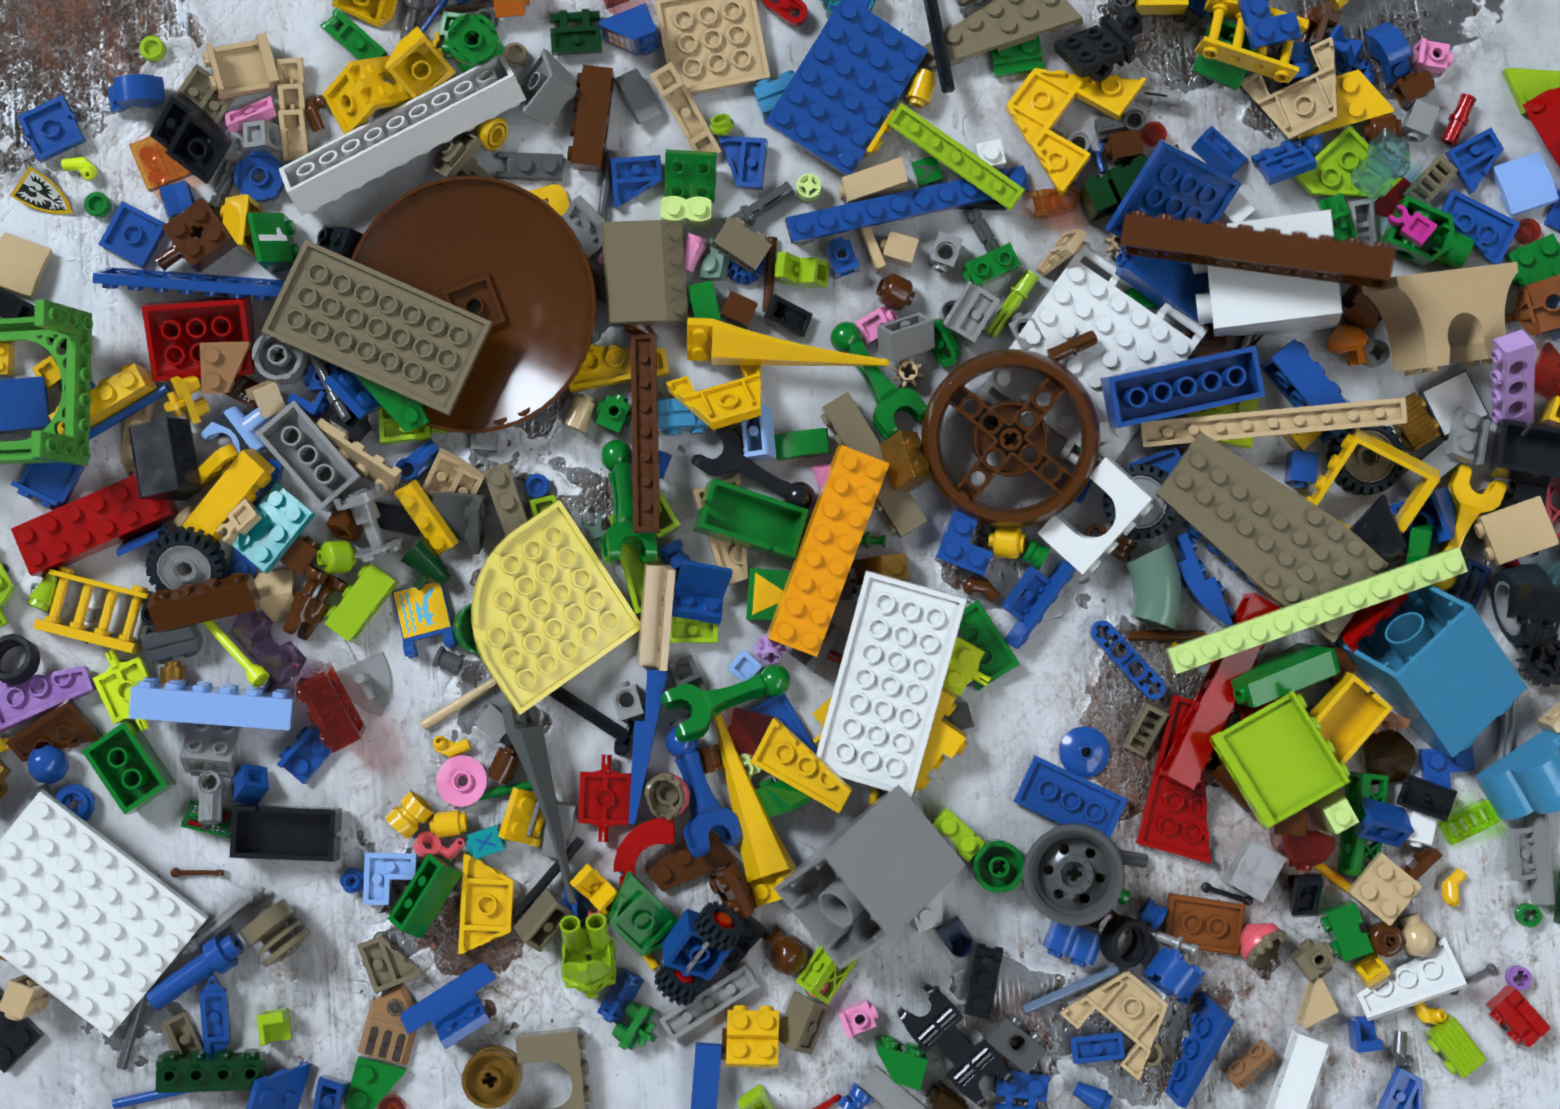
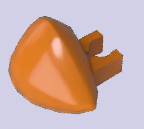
M1342 324L1330 334L1326 348L1335 355H1341L1345 352L1347 366L1367 363L1364 347L1369 342V336L1356 325Z

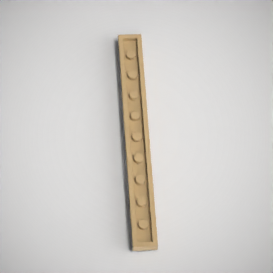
M1400 397L1154 420L1141 423L1143 447L1192 443L1195 437L1201 433L1214 441L1406 424V398Z

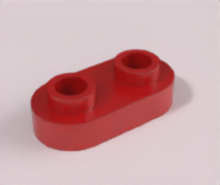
M763 0L766 9L790 26H800L807 19V6L802 0H779L777 3H773L771 0ZM797 11L800 15L792 17L791 12Z

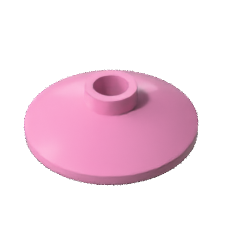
M465 755L454 756L445 761L438 770L436 787L442 799L450 805L457 807L469 806L483 796L487 787V774L478 760ZM462 777H466L468 780L465 786H461L459 783Z

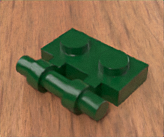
M587 8L582 9L580 12L559 10V13H550V23H560V28H550L552 55L602 53L600 25L591 26V21H600V10L590 11ZM569 22H582V26L568 27Z

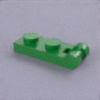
M338 8L331 12L332 16L327 22L324 20L320 24L324 32L357 60L388 55L385 49ZM342 23L343 26L337 31L335 29L336 26Z

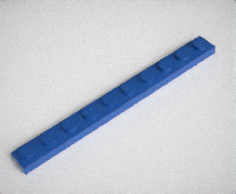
M1024 165L1000 170L1002 174L1024 188V193L1030 190ZM959 179L786 217L785 222L791 244L994 199L966 179Z

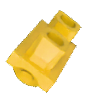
M178 376L171 378L175 393L174 391L167 393L169 401L163 405L165 411H174L176 418L183 416L184 413L185 418L190 419L193 424L201 422L200 417L208 413L210 408L203 397L195 401L192 400L191 394L202 390L198 378L195 376L183 379Z

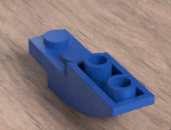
M1187 532L1173 537L1181 558L1177 565L1181 584L1194 603L1213 621L1222 627L1233 625L1231 620L1234 618L1232 609L1229 604L1225 605L1222 597L1225 594L1222 583L1219 580L1216 581L1215 576L1208 579L1204 578L1206 570L1203 562L1196 557L1195 551L1197 546L1192 536L1189 537Z

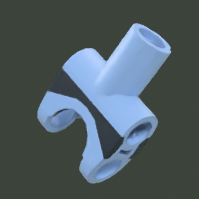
M236 405L216 417L203 430L201 438L204 442H210L217 437L229 436L239 454L242 450L252 448L261 454L267 447L255 433L277 414L268 418H262L257 407L245 416Z

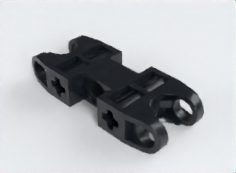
M927 983L922 988L929 995L928 999L931 1003L929 1013L918 1017L912 1013L909 1015L901 1007L897 1010V1014L908 1033L926 1053L935 1044L954 1064L946 1072V1076L963 1095L979 1107L984 1108L988 1103L982 1097V1091L979 1088L982 1077L993 1074L999 1078L1002 1077L1008 1084L1014 1078L1000 1055L984 1038L975 1046L972 1045L956 1027L964 1018V1015L948 997ZM952 1010L954 1011L941 1024H939V1022L942 1021ZM934 1027H936L926 1038H924L923 1040H921V1039H922L926 1034H928Z

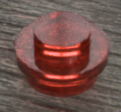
M1149 122L1142 130V140L1146 145L1156 147L1160 139L1166 140L1167 130L1159 122Z

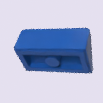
M1212 125L1191 146V149L1208 165L1230 177L1248 160Z

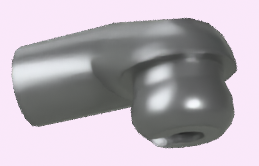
M1394 1031L1393 1053L1395 1065L1402 1069H1411L1414 1060L1411 1055H1406L1407 1032Z

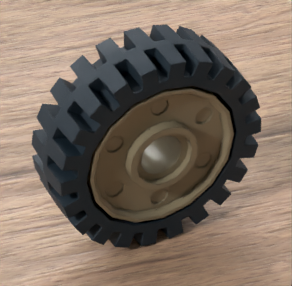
M1391 426L1358 428L1401 451L1405 447L1404 442L1399 441L1400 435L1394 433V429ZM1355 428L1346 429L1329 443V451L1326 453L1328 463L1334 454L1338 455L1340 453L1343 439L1348 433L1352 434ZM1358 443L1336 476L1335 483L1338 486L1344 487L1343 490L1353 492L1352 494L1373 495L1393 486L1397 479L1402 476V469L1405 467ZM1363 452H1367L1370 455L1371 460L1369 464L1362 460Z

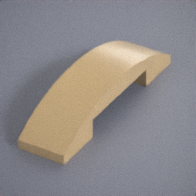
M672 62L649 74L688 140L693 151L720 153L722 151Z

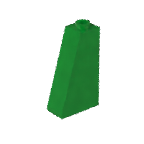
M1298 642L1231 680L1233 695L1237 704L1255 708L1285 696L1292 690L1297 691L1340 673V669L1333 648Z

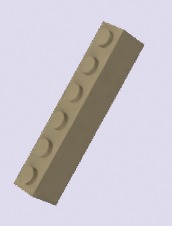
M849 392L844 393L822 407L823 414L820 417L827 428H833L836 436L833 438L838 446L844 445L884 461L879 441ZM887 470L874 506L880 515L882 513L886 515L889 520L886 525L893 536L897 534L899 538H902L924 525L927 520L909 491L894 490Z

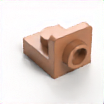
M1389 712L1382 721V727L1397 732L1398 729H1408L1411 720ZM1382 722L1371 734H1378Z

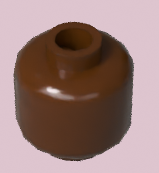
M1385 114L1371 118L1369 125H1364L1365 140H1370L1373 148L1395 146L1398 140L1402 139L1401 119H1397L1394 114Z
M889 274L887 277L883 276L876 289L879 302L895 310H902L906 305L910 306L914 300L915 292L912 291L913 285L910 280L896 274Z
M1377 922L1368 929L1367 934L1374 953L1383 957H1392L1402 950L1404 936L1397 926L1392 924L1388 926L1384 922Z

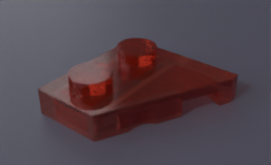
M1550 342L1544 344L1535 361L1534 392L1547 399L1560 396V354Z

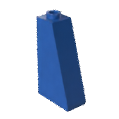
M1120 250L1116 257L1117 267L1115 274L1160 308L1167 303L1175 310L1198 322L1195 294L1207 292V273L1193 274V267L1181 262L1125 255Z

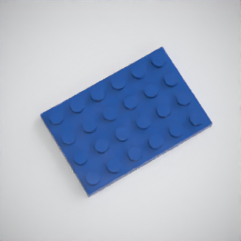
M840 0L764 124L844 176L850 175L860 162L928 49L854 0Z

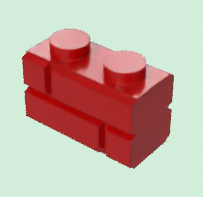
M1505 986L1498 992V995L1486 1003V1006L1491 1011L1488 1014L1497 1025L1501 1026L1503 1024L1508 1030L1506 1033L1507 1037L1517 1046L1521 1044L1527 1048L1531 1047L1551 1028L1513 986Z

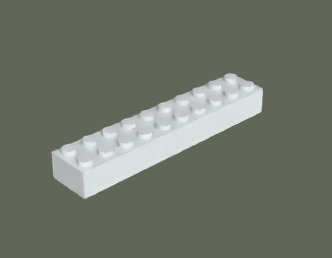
M501 53L487 63L478 65L288 163L279 168V172L287 194L301 216L307 213L315 212L320 206L330 201L338 200L343 194L351 190L361 188L365 183L374 178L384 176L395 167L403 166L409 160L419 155L427 154L432 148L442 143L450 142L455 136L473 130L476 125L488 119L496 118L503 111L519 106L521 102L527 99Z

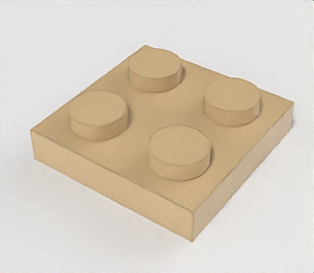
M1378 852L1347 890V893L1382 922L1391 926L1421 889L1422 885L1387 856Z

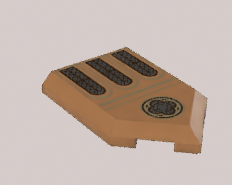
M404 982L371 1001L358 1049L359 1053L401 1065H408L417 1029L408 1035L401 1021L402 1012L414 1005Z

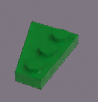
M355 375L405 433L431 423L424 405Z
M977 600L964 609L960 623L962 637L964 640L986 651L980 661L978 671L991 677L990 682H988L991 683L1018 666L1020 662L980 601ZM975 681L977 691L985 687Z

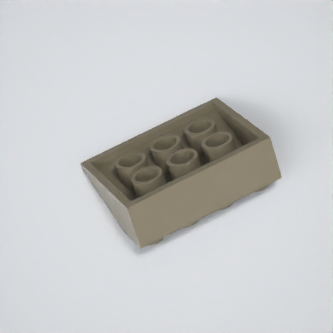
M666 220L602 222L608 324L675 327L686 323L688 304L682 222Z

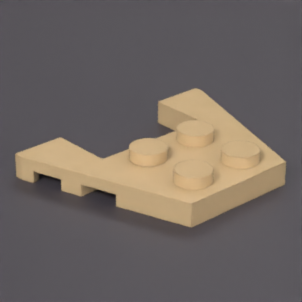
M1332 37L1310 47L1319 72L1272 94L1268 90L1263 75L1257 73L1244 78L1240 84L1290 140L1338 118L1335 47Z
M1126 969L1062 1009L1059 1014L1079 1029L1094 1009L1098 1010L1135 1042V1045L1126 1054L1125 1059H1122L1119 1064L1139 1081L1168 1004Z

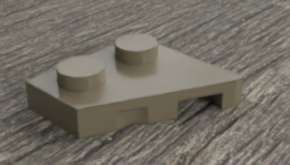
M384 935L357 945L374 993L423 975L422 970Z

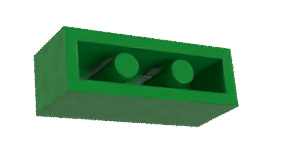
M428 853L387 919L401 932L423 938L463 872L449 860Z

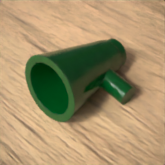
M425 537L421 538L400 561L421 574L413 583L414 587L418 590H421L429 580L442 586L452 576Z

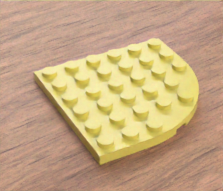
M560 500L516 528L494 548L480 571L473 592L471 622L476 647L487 670L518 715L527 711L640 630V621Z

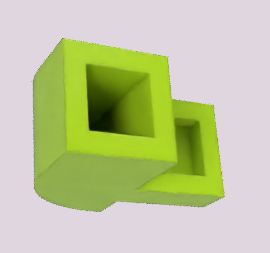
M777 252L775 277L781 279L780 283L789 286L827 288L830 263L817 257L799 258L788 252Z

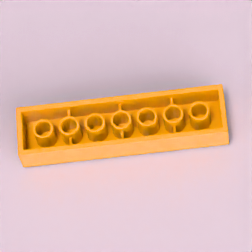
M844 445L837 446L765 638L812 656H818L890 463Z

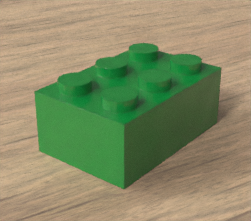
M124 721L82 750V753L124 815L137 812L177 784L143 733L139 731L135 721Z

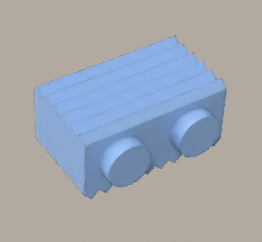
M761 404L762 416L742 421L741 424L743 427L741 429L743 431L742 436L744 437L742 441H744L743 446L745 447L743 449L745 451L744 456L753 461L776 458L772 409Z

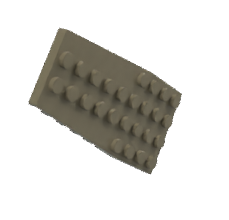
M1203 433L1195 437L1155 494L1157 498L1164 500L1176 515L1183 517L1195 532L1202 534L1214 549L1221 551L1232 565L1240 568L1251 582L1281 607H1286L1383 573L1389 564L1358 535L1333 516ZM1355 612L1309 628L1327 642L1334 643Z

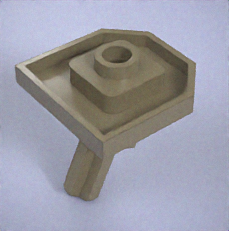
M468 132L455 136L443 146L434 158L432 170L444 178L454 177L459 171L465 176L494 178L477 164L478 161L472 156L483 142Z

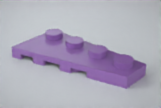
M82 666L54 671L50 674L33 675L31 679L23 684L18 685L0 682V731L4 732L43 715L69 698L74 701L97 691L89 668Z

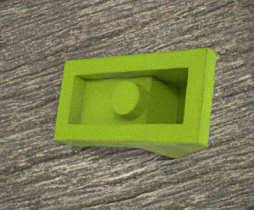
M761 1084L742 1095L737 1101L740 1109H777Z

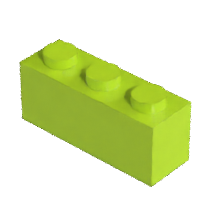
M370 563L369 566L366 564L357 574L359 578L353 586L349 585L341 595L343 600L338 606L334 605L326 614L328 619L324 624L347 642H355L400 583L374 563Z

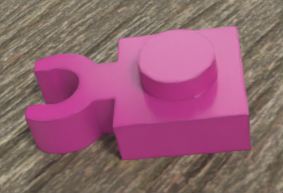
M1398 205L1395 210L1402 217L1396 218L1390 214L1387 220L1392 226H1401L1402 229L1399 234L1420 248L1438 226L1417 211L1413 216L1409 215L1407 208L1403 205Z

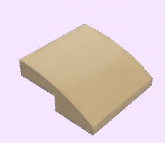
M4 232L0 239V288L32 299L44 280L42 272L53 256L52 250Z
M440 447L422 489L432 497L435 491L477 494L485 475L464 459Z

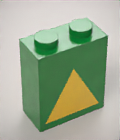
M750 568L746 620L772 621L790 571Z

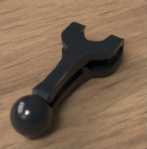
M728 426L715 430L711 429L712 433L717 435L723 442V451L719 457L711 459L702 454H696L691 459V463L710 476H721L731 471L743 474L772 489L783 498L784 502L808 510L814 506L815 492L810 485L805 482H794L791 484L769 473L751 459L745 457L740 434Z

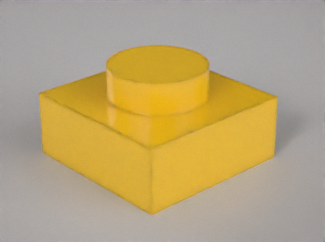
M52 355L32 368L37 377H46L47 389L53 388L62 379L58 364Z

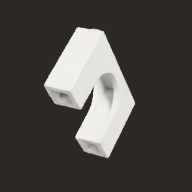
M1105 457L1092 472L1090 478L1112 498L1115 504L1116 518L1111 529L1099 537L1086 536L1076 530L1060 514H1057L1037 533L1082 575L1088 571L1093 573L1101 565L1102 562L1099 559L1105 552L1108 555L1111 554L1119 545L1116 540L1122 534L1127 536L1135 528L1136 524L1134 521L1140 514L1144 517L1154 507L1151 502L1155 497L1110 457Z

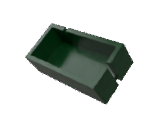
M1140 155L1131 160L1132 164L1123 167L1120 164L1109 169V174L1100 177L1099 174H1096L1085 180L1086 184L1081 187L1082 189L1077 198L1089 223L1115 213L1150 156Z

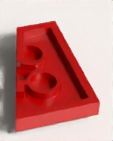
M1406 593L1357 610L1340 633L1341 638L1352 653L1359 648L1357 643L1365 635L1370 637L1376 631L1373 627L1381 619H1388L1409 598L1408 594Z

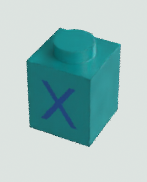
M500 824L468 834V840L465 841L469 855H473L474 859H478L506 849L505 839L498 837L501 828Z

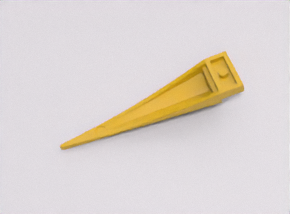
M687 318L688 361L712 362V365L890 366L888 359L803 345L756 333L715 319Z
M720 713L713 719L732 811L736 814L742 831V840L739 845L747 883L750 882L753 889L756 905L760 907L782 900L774 890V887L797 867L768 817Z

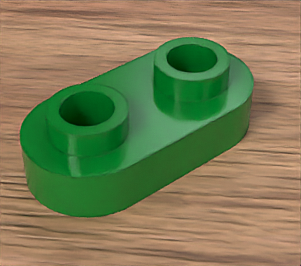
M939 318L933 319L935 348L931 349L941 366H953L961 359L960 347L950 329L942 325L944 320Z

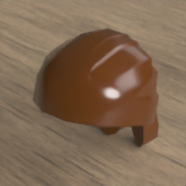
M774 926L772 936L768 933L763 935V939L770 945L768 951L769 960L776 971L785 975H795L805 967L808 961V951L802 940L791 934H783L779 926Z

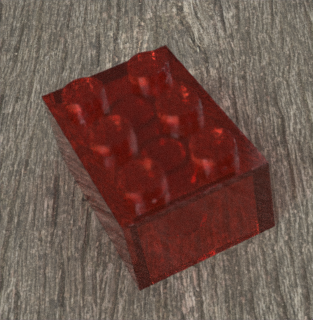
M329 661L303 674L296 684L297 689H295V693L301 703H306L309 709L307 714L314 726L318 725L321 730L320 738L326 748L330 747L334 753L360 740L366 726L331 662Z

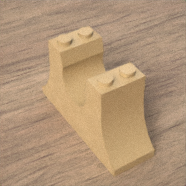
M1517 262L1391 277L1387 289L1362 286L1363 294L1374 303L1385 323L1390 342L1393 372L1404 371L1405 376L1421 374L1420 369H1422L1423 374L1438 372V366L1449 365L1450 357L1453 364L1464 362V367L1480 365V360H1482V365L1492 364L1491 351L1493 350V339L1506 335V298L1510 284L1518 273Z

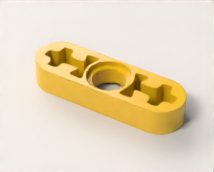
M234 444L221 447L198 468L201 488L216 480L236 459L239 452Z

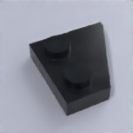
M1382 494L1351 526L1350 530L1390 564L1407 547V541L1403 532L1398 527L1395 515L1390 510L1386 496Z

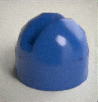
M1321 135L1309 137L1301 141L1302 146H1306L1312 155L1318 154L1323 148Z

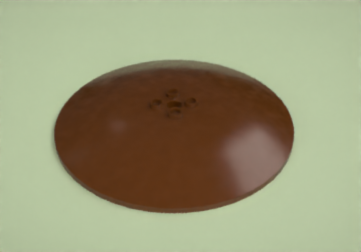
M454 176L425 183L408 191L388 205L369 225L353 253L351 260L470 312V301L477 299L481 303V309L475 315L493 323L450 417L424 405L431 423L426 425L458 433H486L518 425L539 414L556 401L577 376L587 357L593 339L597 313L596 288L588 257L576 234L564 218L541 198L522 187L503 180L482 176Z

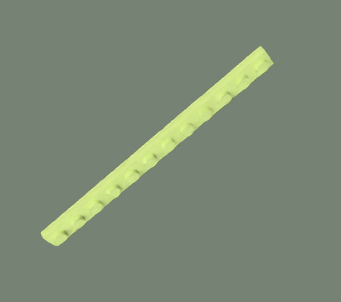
M1454 547L1167 648L1166 651L1173 672L1178 674L1468 572L1460 547Z

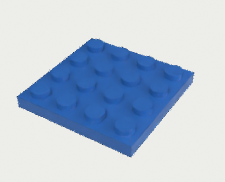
M1160 139L1105 229L1121 238L1125 213L1132 214V211H1143L1148 213V216L1157 218L1159 214L1174 216V220L1181 221L1188 217L1201 220L1200 223L1211 224V221H1218L1242 183Z

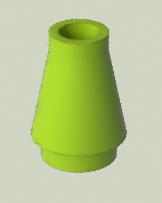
M46 573L42 581L28 596L30 598L28 604L47 612L49 607L52 606L59 578Z

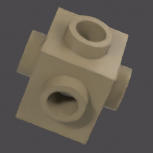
M1308 938L1298 945L1299 949L1290 955L1304 977L1311 981L1317 976L1323 977L1332 970L1331 966L1336 963L1332 957L1334 951L1326 941L1321 942L1315 938L1312 940Z

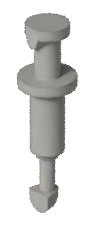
M1148 930L1150 936L1155 937L1156 941L1173 947L1179 952L1181 950L1191 953L1192 957H1195L1198 953L1199 945L1185 943L1183 936L1176 938L1161 931L1155 933Z

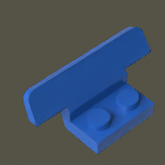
M480 963L403 1011L401 1021L408 1035L431 1021L437 1031L441 1044L446 1050L488 1023L490 1018L476 994V991L496 979L488 965Z

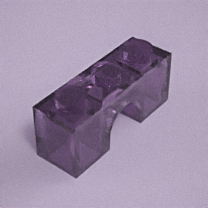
M258 606L257 611L237 615L229 633L260 666L267 670L271 679L280 687L299 675L307 658L291 641L281 646L274 641L271 635L273 621Z

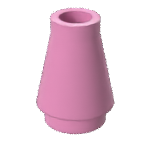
M687 233L686 239L683 238L685 270L694 271L696 264L707 247L705 246L707 239Z

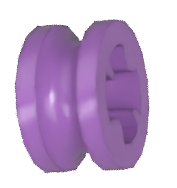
M1514 965L1506 970L1505 981L1517 990H1525L1532 983V975L1528 969ZM1518 971L1519 974L1524 976L1523 979L1519 980V984L1513 980V976H1517Z

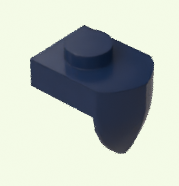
M958 915L936 928L938 935L954 956L967 957L973 948V938Z

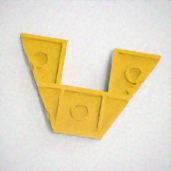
M1034 68L1007 103V113L1061 196L1065 194L1090 160L1091 153L1054 133L1051 129L1075 97L1118 121L1146 84V78L1141 77V80L1119 78V75H1111L1103 81L1096 82L1089 75L1081 78L1078 74H1066V71L1063 70L1048 71L1046 69Z

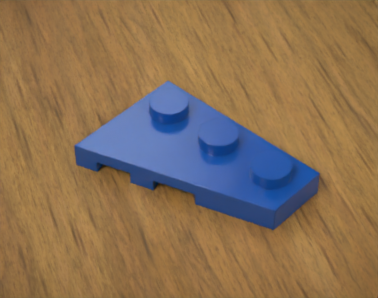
M1454 189L1449 192L1440 209L1453 215L1454 229L1473 238V248L1490 265L1501 263L1520 225V222Z

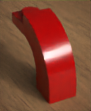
M665 817L649 819L636 826L626 835L619 845L614 859L613 872H624V876L619 877V887H621L628 871H631L636 876V862L644 849L655 844H674L676 842L675 817L671 820H667Z

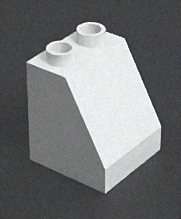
M1331 209L1227 223V227L1238 228L1239 224L1253 226L1254 230L1264 231L1265 228H1275L1281 230V234L1291 235L1293 231L1307 233L1308 237L1319 238V235L1334 237ZM1192 264L1193 274H1208L1209 292L1195 295L1199 325L1213 323L1214 337L1291 334L1334 330L1338 327L1342 315L1339 283Z

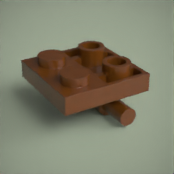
M736 861L726 865V868L710 873L708 875L710 878L709 885L714 894L719 895L722 903L726 904V908L729 909L731 907L733 909L732 913H738L740 916L738 919H742L754 914V909L758 907L751 892L753 889L750 882L747 883L746 876H743Z

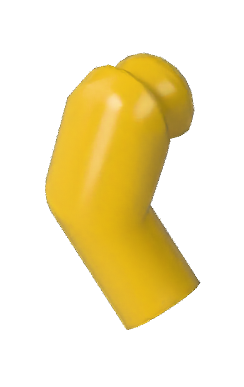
M1424 1002L1412 1006L1418 1019L1423 1023L1439 1025L1447 1020V1013L1443 1009L1427 1007Z

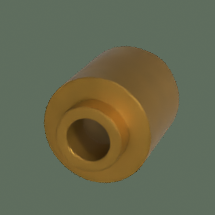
M181 661L165 662V667H160V683H167L172 679L185 680L187 685V667L181 666Z

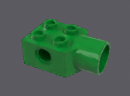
M1408 195L1398 201L1392 213L1394 217H1402L1395 210L1398 205H1403L1407 208L1409 215L1413 216L1417 211L1438 226L1421 248L1399 234L1402 229L1401 226L1396 227L1389 223L1380 242L1390 244V248H1396V256L1423 268L1436 261L1451 269H1461L1473 248L1474 239L1454 230L1453 215Z

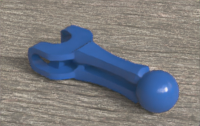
M674 727L667 734L666 748L672 756L676 757L675 762L690 792L691 817L686 823L683 832L692 856L699 858L709 852L708 834L710 829L718 832L725 845H738L742 840V831L738 818L730 809L721 807L712 794L700 763L699 751L696 750L698 739L680 743L675 736L677 727Z

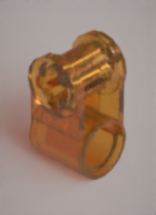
M1070 186L1064 194L1073 198L1074 203L1071 205H1066L1061 201L1062 196L1056 188L1031 192L1029 196L1030 199H1033L1035 210L1033 218L1040 220L1072 213L1080 200L1078 190Z

